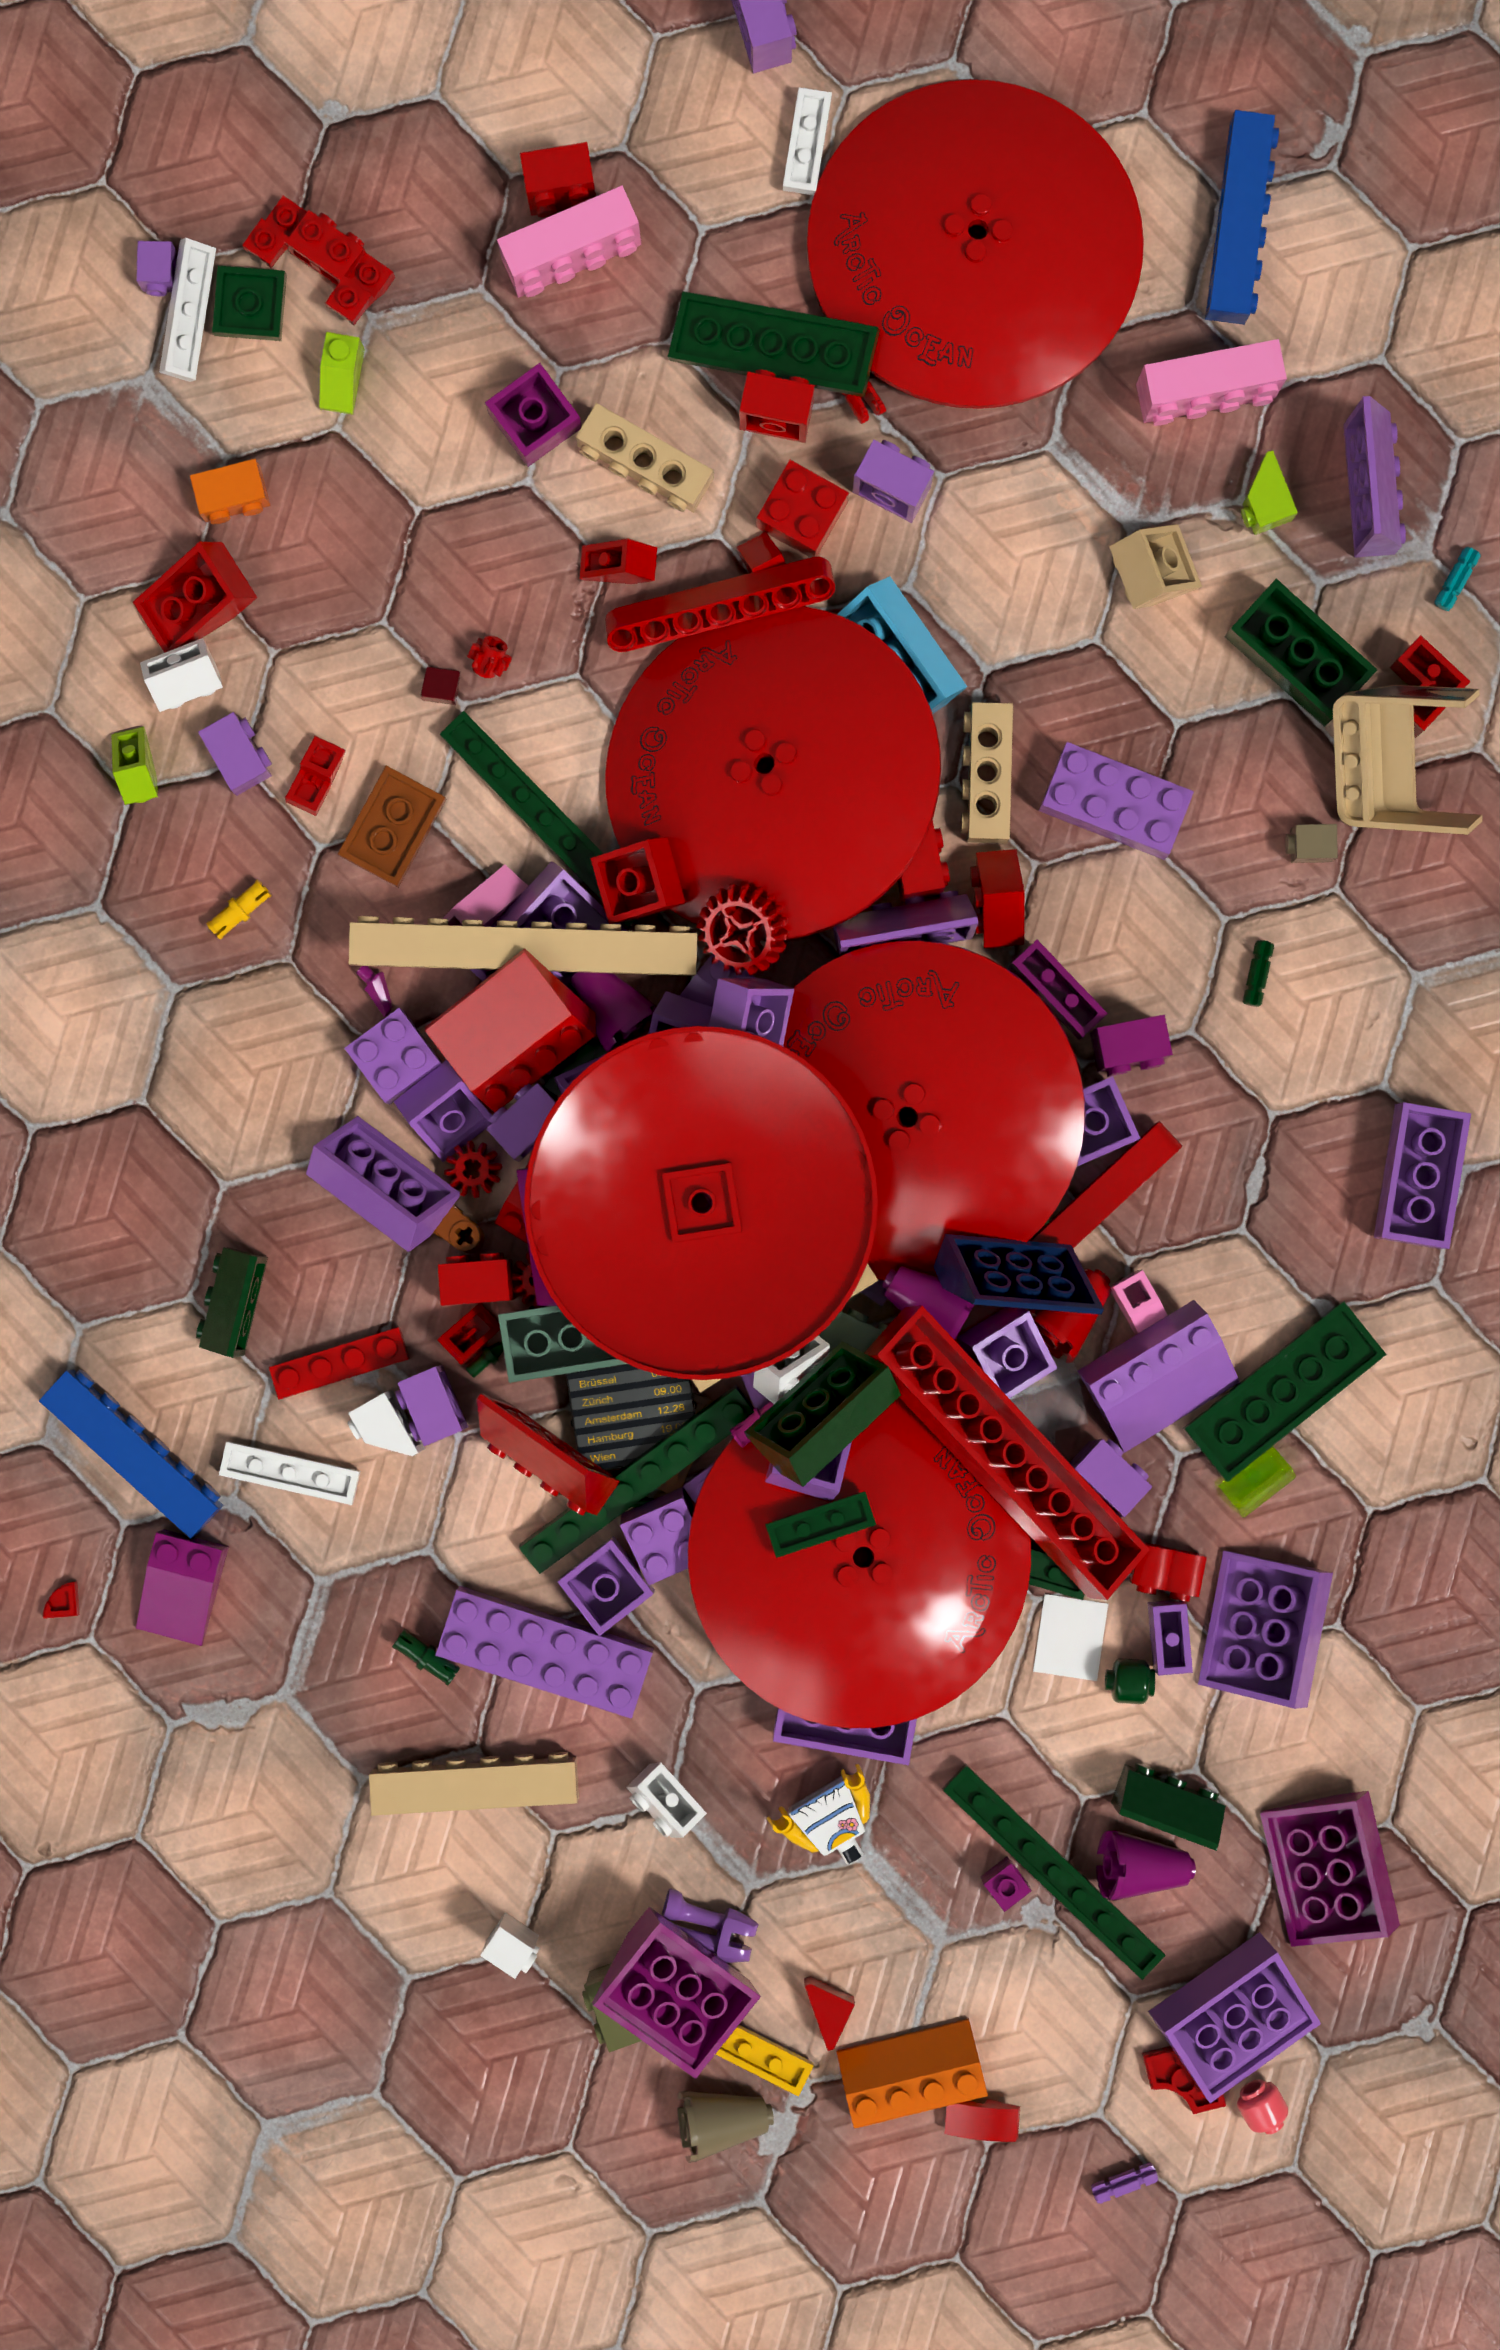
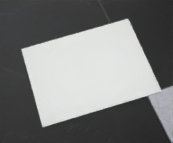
M1044 1594L1033 1672L1097 1681L1108 1603Z

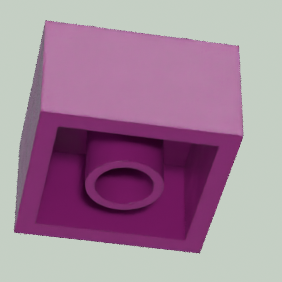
M538 363L485 402L488 414L527 467L571 437L582 427L580 416L541 363Z
M1165 1014L1098 1027L1090 1032L1097 1072L1106 1071L1107 1077L1125 1074L1131 1071V1066L1140 1065V1070L1157 1068L1165 1064L1164 1059L1173 1055Z

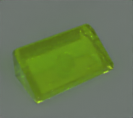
M1272 1446L1229 1482L1224 1481L1218 1487L1242 1518H1245L1294 1480L1296 1475L1292 1467Z

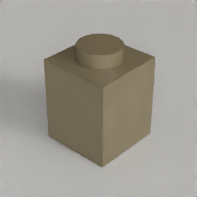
M1337 824L1295 825L1290 829V834H1286L1285 851L1286 854H1291V863H1325L1336 860L1338 858Z

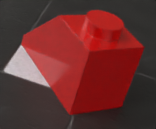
M628 538L583 545L579 579L621 584L655 581L657 547Z

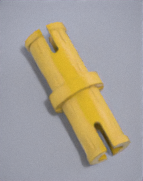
M257 879L254 884L236 899L232 897L227 901L229 905L206 924L214 934L216 933V937L221 940L223 936L242 920L244 922L251 918L249 914L272 895L264 885L262 886V882Z

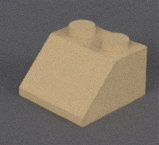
M1178 524L1139 529L1109 546L1113 555V563L1119 571L1125 587L1126 597L1131 602L1133 609L1154 606L1202 587Z

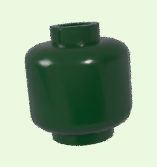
M1117 1659L1113 1664L1112 1670L1106 1669L1105 1690H1111L1112 1698L1117 1703L1144 1704L1149 1696H1154L1155 1669H1150L1148 1662L1145 1660Z

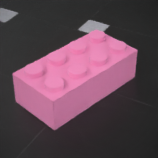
M622 185L497 239L502 262L519 298L524 295L526 297L538 295L544 290L545 286L557 282V284L566 283L575 277V273L584 269L589 271L596 270L602 267L606 260L614 256L626 257L634 253L637 247L641 245L639 222Z
M1279 339L1146 364L1141 371L1136 387L1143 422H1153L1155 426L1173 422L1175 417L1185 415L1187 419H1196L1205 416L1207 411L1220 409L1221 413H1227L1239 409L1242 404L1253 403V406L1267 405L1273 402V398H1276L1287 377Z

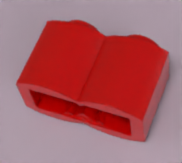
M1143 1542L1150 1550L1131 1572L1130 1582L1137 1585L1136 1591L1156 1595L1157 1589L1170 1592V1598L1190 1602L1191 1596L1199 1597L1207 1560L1205 1555Z

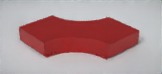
M1171 2046L1142 2053L1151 2089H1167L1179 2094L1188 2102L1193 2114L1226 2106L1224 2094L1212 2103L1208 2102Z

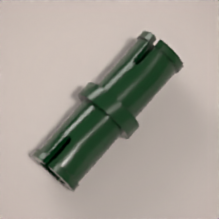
M405 1629L392 1645L393 1649L398 1650L415 1662V1667L420 1671L424 1668L447 1686L460 1669L459 1666L454 1665L449 1660L435 1656L436 1647L432 1644L428 1647Z

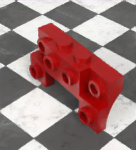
M283 195L266 220L261 218L242 244L244 250L250 251L272 268L282 254L289 249L290 254L336 285V288L325 304L329 309H333L355 326L371 304L384 295L395 279L394 272L367 254L363 248L365 244L351 232H347L346 235L336 229L337 224L324 213H320L317 216L310 210H304Z

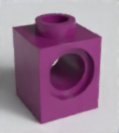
M1008 1856L981 1876L983 1885L1004 1912L1032 1891L1026 1879Z

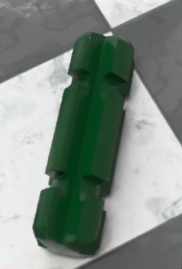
M1258 940L1254 946L1253 954L1255 958L1251 960L1246 983L1249 987L1245 990L1243 1003L1248 1006L1259 1007L1263 1001L1264 993L1262 989L1266 987L1271 964L1268 960L1272 957L1274 944L1269 941Z

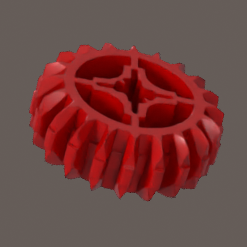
M736 883L731 884L727 890L720 888L715 892L716 896L711 895L706 900L707 906L702 907L699 911V915L703 919L697 922L696 928L704 932L698 936L697 941L707 942L708 945L703 949V953L712 952L715 955L712 958V964L722 961L724 963L723 972L729 971L732 966L735 969L736 976L742 975L745 969L750 976L754 975L758 968L763 972L770 967V963H776L780 958L779 953L786 949L787 944L783 940L788 938L790 931L782 927L788 923V918L778 916L783 910V905L774 907L771 904L774 900V894L764 898L762 896V887H757L754 892H751L749 883H745L741 889H739ZM743 907L753 911L755 914L746 912ZM721 912L725 915L724 922L727 926V931L723 935L720 930ZM763 924L766 930V944L764 948L760 943L762 938L759 934V927ZM753 925L748 931H738L737 933L733 934L737 930V928H747ZM731 945L738 946L742 951L732 947Z

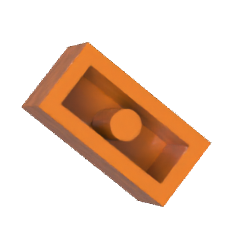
M256 459L190 475L199 514L205 522L221 524L231 519L230 516L241 513L245 516H252L263 512L264 507L271 506L262 470Z

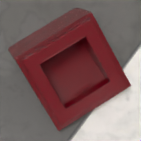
M427 667L421 690V699L427 702L456 705L461 672Z

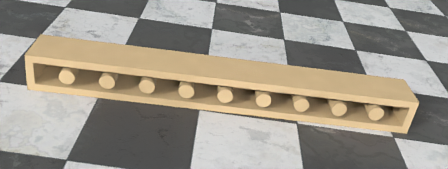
M358 916V923L350 922L349 965L498 970L525 948L552 972L696 975L697 933H690V927L669 926V932H655L654 925H635V931H621L620 924H600V930H586V923H566V929H552V922H531V928H517L518 921H497V927H483V920H462V926H449L448 919L428 918L427 925L413 924L414 918L393 917V924L379 923V917Z

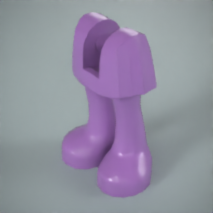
M674 1889L668 1890L662 1911L664 1918L671 1921H687L717 1929V1935H711L674 1924L724 1962H749L752 1949L746 1945L730 1941L732 1933L754 1937L758 1928L756 1921L731 1908H727L723 1914L694 1906L684 1900L681 1892Z

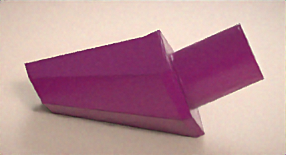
M361 966L356 974L367 984L364 990L369 994L385 1018L393 1006L384 973L381 971L376 974L368 966Z

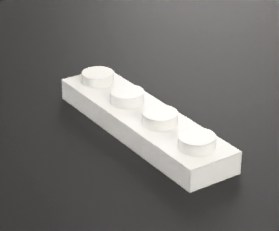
M188 238L181 239L179 243L159 372L191 382L196 380L216 248Z
M227 1441L219 1475L353 1505L361 1471Z

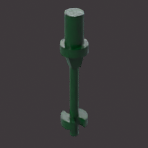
M502 1341L489 1347L486 1345L481 1349L483 1353L466 1367V1370L473 1378L491 1363L495 1365L500 1361L498 1358L504 1351Z

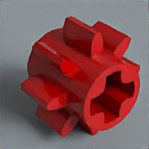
M486 636L484 640L478 638L477 642L472 644L467 655L468 658L474 660L472 663L473 671L484 678H493L495 675L501 677L503 671H507L512 660L511 656L505 654L508 649L506 643L495 636Z

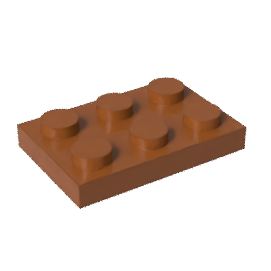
M386 765L338 855L399 888L446 802V797Z

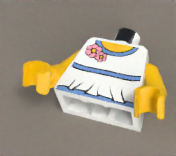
M855 1764L857 1772L853 1775L845 1774L844 1769H842V1776L788 1808L789 1815L784 1807H779L778 1810L782 1814L780 1819L772 1820L770 1817H767L773 1830L776 1833H782L789 1841L811 1853L820 1851L823 1856H826L837 1849L847 1865L862 1857L864 1853L855 1838L865 1832L864 1824L870 1818V1793L865 1784L860 1765Z

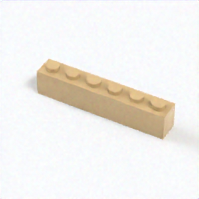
M568 1752L549 1753L546 1759H534V1754H519L514 1756L513 1761H500V1756L481 1757L479 1763H466V1758H452L446 1760V1765H432V1760H419L411 1762L412 1767H398L397 1762H385L377 1764L378 1769H373L369 1774L371 1816L575 1804L579 1799L577 1757H569Z

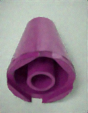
M572 972L573 976L570 982L577 996L596 1013V1034L607 1053L638 1038L645 1032L642 1028L647 1020L651 1023L653 1012L657 1007L655 1004L614 973Z
M901 1266L898 1271L891 1269L882 1284V1287L887 1289L884 1296L900 1311L905 1307L922 1305L954 1340L974 1304L943 1289L937 1276Z
M1116 1830L1105 1831L1101 1836L1097 1854H1103V1866L1096 1865V1874L1100 1893L1103 1898H1108L1107 1900L1115 1901L1187 1886L1190 1879H1193L1195 1876V1861L1193 1858H1190L1187 1851Z

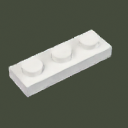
M801 87L798 89L783 191L814 195L816 192L832 92Z

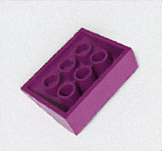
M1369 1791L1337 1794L1260 1812L1291 1947L1389 1937L1400 1926Z
M648 1907L627 1933L592 2004L696 2079L761 1996L749 1979L651 1907Z

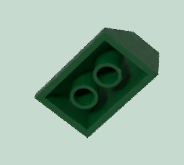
M223 1247L222 1253L216 1254L212 1272L217 1273L214 1287H208L204 1305L209 1306L206 1319L200 1320L196 1333V1339H200L199 1348L231 1358L245 1355L268 1257Z
M1136 1762L1134 1767L1124 1765L1111 1800V1804L1119 1815L1217 1851L1226 1807L1218 1799L1219 1793L1201 1786L1198 1791L1186 1787L1187 1782L1173 1775L1168 1774L1166 1779L1153 1775L1155 1772L1153 1768Z

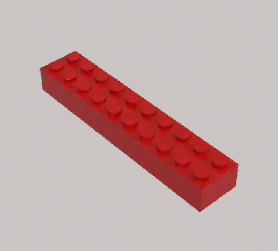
M922 1305L905 1307L864 1352L889 1367L901 1393L899 1398L1089 1599L1108 1600L1150 1549Z

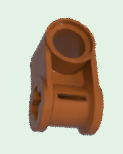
M455 1204L433 1232L446 1240L454 1248L465 1253L477 1252L482 1248L485 1241V1235L480 1226L468 1218ZM462 1231H472L471 1237L474 1240L471 1244L466 1242L461 1244L464 1240L463 1236H461Z

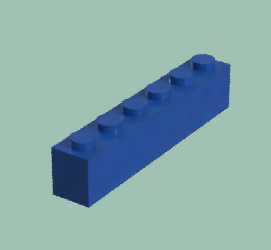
M1235 110L1231 118L1205 320L1245 325L1250 314L1256 313L1258 294L1253 293L1254 281L1260 280L1262 271V260H1257L1258 248L1264 247L1267 232L1266 227H1261L1262 216L1268 215L1271 194H1265L1267 182H1272L1275 169V161H1270L1271 149H1276L1279 137V128L1274 127L1275 115Z
M74 1369L66 1370L39 1402L190 1539L197 1536L224 1506L218 1501L221 1497L219 1493L210 1485L205 1483L202 1486L193 1478L195 1472L183 1461L175 1462L168 1455L170 1449L157 1438L151 1440L142 1431L145 1427L139 1420L132 1415L126 1417L117 1409L120 1404L108 1393L100 1394L93 1387L95 1381L81 1369L77 1372Z

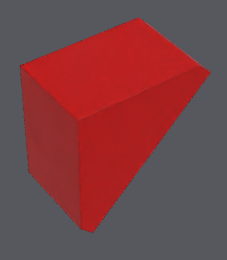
M767 532L736 547L749 573L786 564L782 553Z
M479 1303L440 1336L437 1341L462 1365L500 1331V1324Z
M812 1976L804 1978L805 1989L827 2051L833 2050L855 2006L854 1996Z

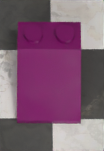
M166 1529L156 1532L146 1568L136 1629L202 1646L229 1546L195 1537L190 1539L187 1535Z

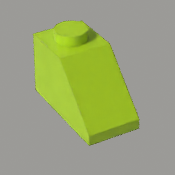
M326 332L320 364V410L353 415L365 351L360 337Z
M1273 450L1267 452L1262 459L1242 504L1244 507L1241 509L1242 519L1247 528H1252L1254 535L1291 522L1298 513Z
M144 726L111 734L112 773L124 804L143 803L158 797L157 775Z

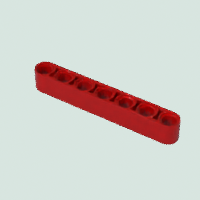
M811 557L615 608L605 618L608 645L614 651L628 652L825 601L835 592L831 564L823 557Z

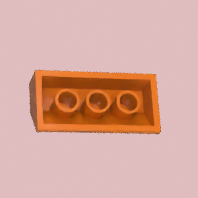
M969 2018L836 2051L854 2129L988 2096Z

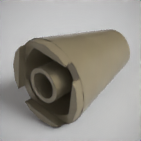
M681 2091L678 2094V2099H684V2107L677 2108L682 2147H689L691 2152L690 2156H685L688 2163L697 2162L768 2133L769 2125L774 2124L772 2106L770 2103L766 2104L763 2097Z

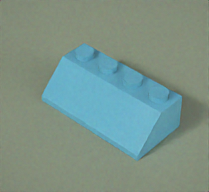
M890 576L867 586L837 614L863 626L896 652L921 686L932 714L947 705L967 688L963 679Z

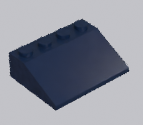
M945 1234L933 1266L943 1289L974 1305L1101 1315L1104 1310L1072 1245L1033 1241L1026 1243L1010 1239Z

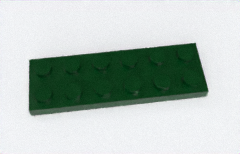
M683 291L668 359L673 362L747 375V372L755 373L759 369L775 373V377L789 380L791 376L805 378L809 381V384L815 385L817 389L865 397L880 330L876 326Z
M1341 1301L1183 1429L1226 1482H1229L1387 1354L1348 1305Z

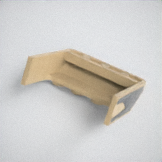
M1391 685L1347 692L1337 699L1333 706L1336 799L1339 818L1345 824L1354 827L1465 835L1472 832L1482 822V815L1424 811L1417 805L1413 705L1466 708L1480 696L1479 689Z

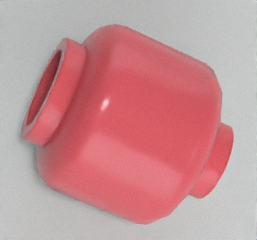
M1258 2079L1249 2082L1240 2090L1237 2107L1246 2124L1253 2132L1274 2134L1284 2126L1283 2121L1288 2116V2106L1273 2083Z

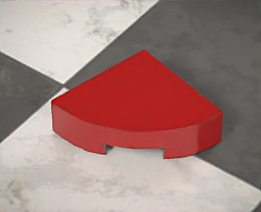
M77 1581L66 1583L52 1593L44 1606L43 1619L80 1615Z

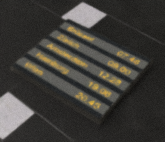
M629 1364L566 1374L572 1414L571 1426L574 1428L577 1451L604 1470L624 1468L696 1414L697 1403L694 1401L691 1379L661 1376L638 1369Z

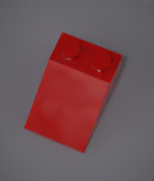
M199 541L137 597L133 604L165 653L210 634L235 618L258 597L223 542Z

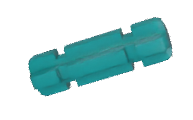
M1465 547L1457 559L1459 562L1454 565L1442 586L1444 590L1439 592L1434 601L1437 607L1445 611L1452 609L1457 600L1456 596L1461 593L1473 571L1471 568L1476 566L1481 557L1477 550L1471 547Z

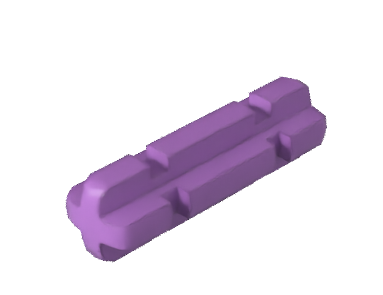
M1146 2163L1139 2166L1137 2171L1133 2168L1109 2177L1108 2182L1104 2183V2180L1091 2185V2189L1096 2202L1101 2204L1111 2200L1110 2196L1115 2195L1117 2198L1141 2188L1140 2185L1144 2183L1146 2186L1156 2183L1158 2175L1154 2165Z

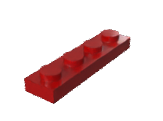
M397 1327L271 1366L269 1371L278 1400L403 1362L410 1358L401 1328Z

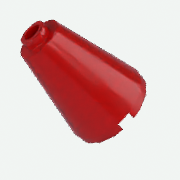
M1085 1269L1084 1271L1102 1306H1104L1112 1292L1109 1286L1110 1279L1099 1269L1094 1271ZM1028 1309L1050 1354L1057 1359L1062 1355L1067 1356L1066 1363H1071L1077 1357L1099 1314Z

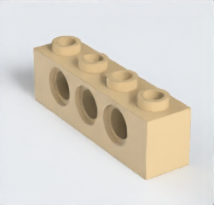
M595 403L576 436L577 446L580 447L579 452L583 456L594 462H597L599 458L609 464L608 468L614 474L622 478H626L627 475L639 481L637 485L642 490L651 495H655L656 492L668 498L667 503L681 512L688 509L694 513L714 479L713 469L598 403ZM611 438H619L623 441V446L615 451L607 449L605 444ZM645 454L649 455L653 461L647 467H639L634 463L635 459L639 455ZM670 471H676L682 476L681 480L676 484H668L663 478Z
M972 702L970 712H964L963 732H969V746H963L962 764L963 766H969L968 779L962 780V800H968L967 813L961 814V833L967 834V843L1007 844L1010 840L1013 703ZM983 732H990L995 736L996 744L993 747H984L980 744L978 735ZM984 765L990 766L994 769L996 776L991 781H984L978 776L977 769ZM981 799H988L994 804L995 811L990 815H983L977 810L976 803Z

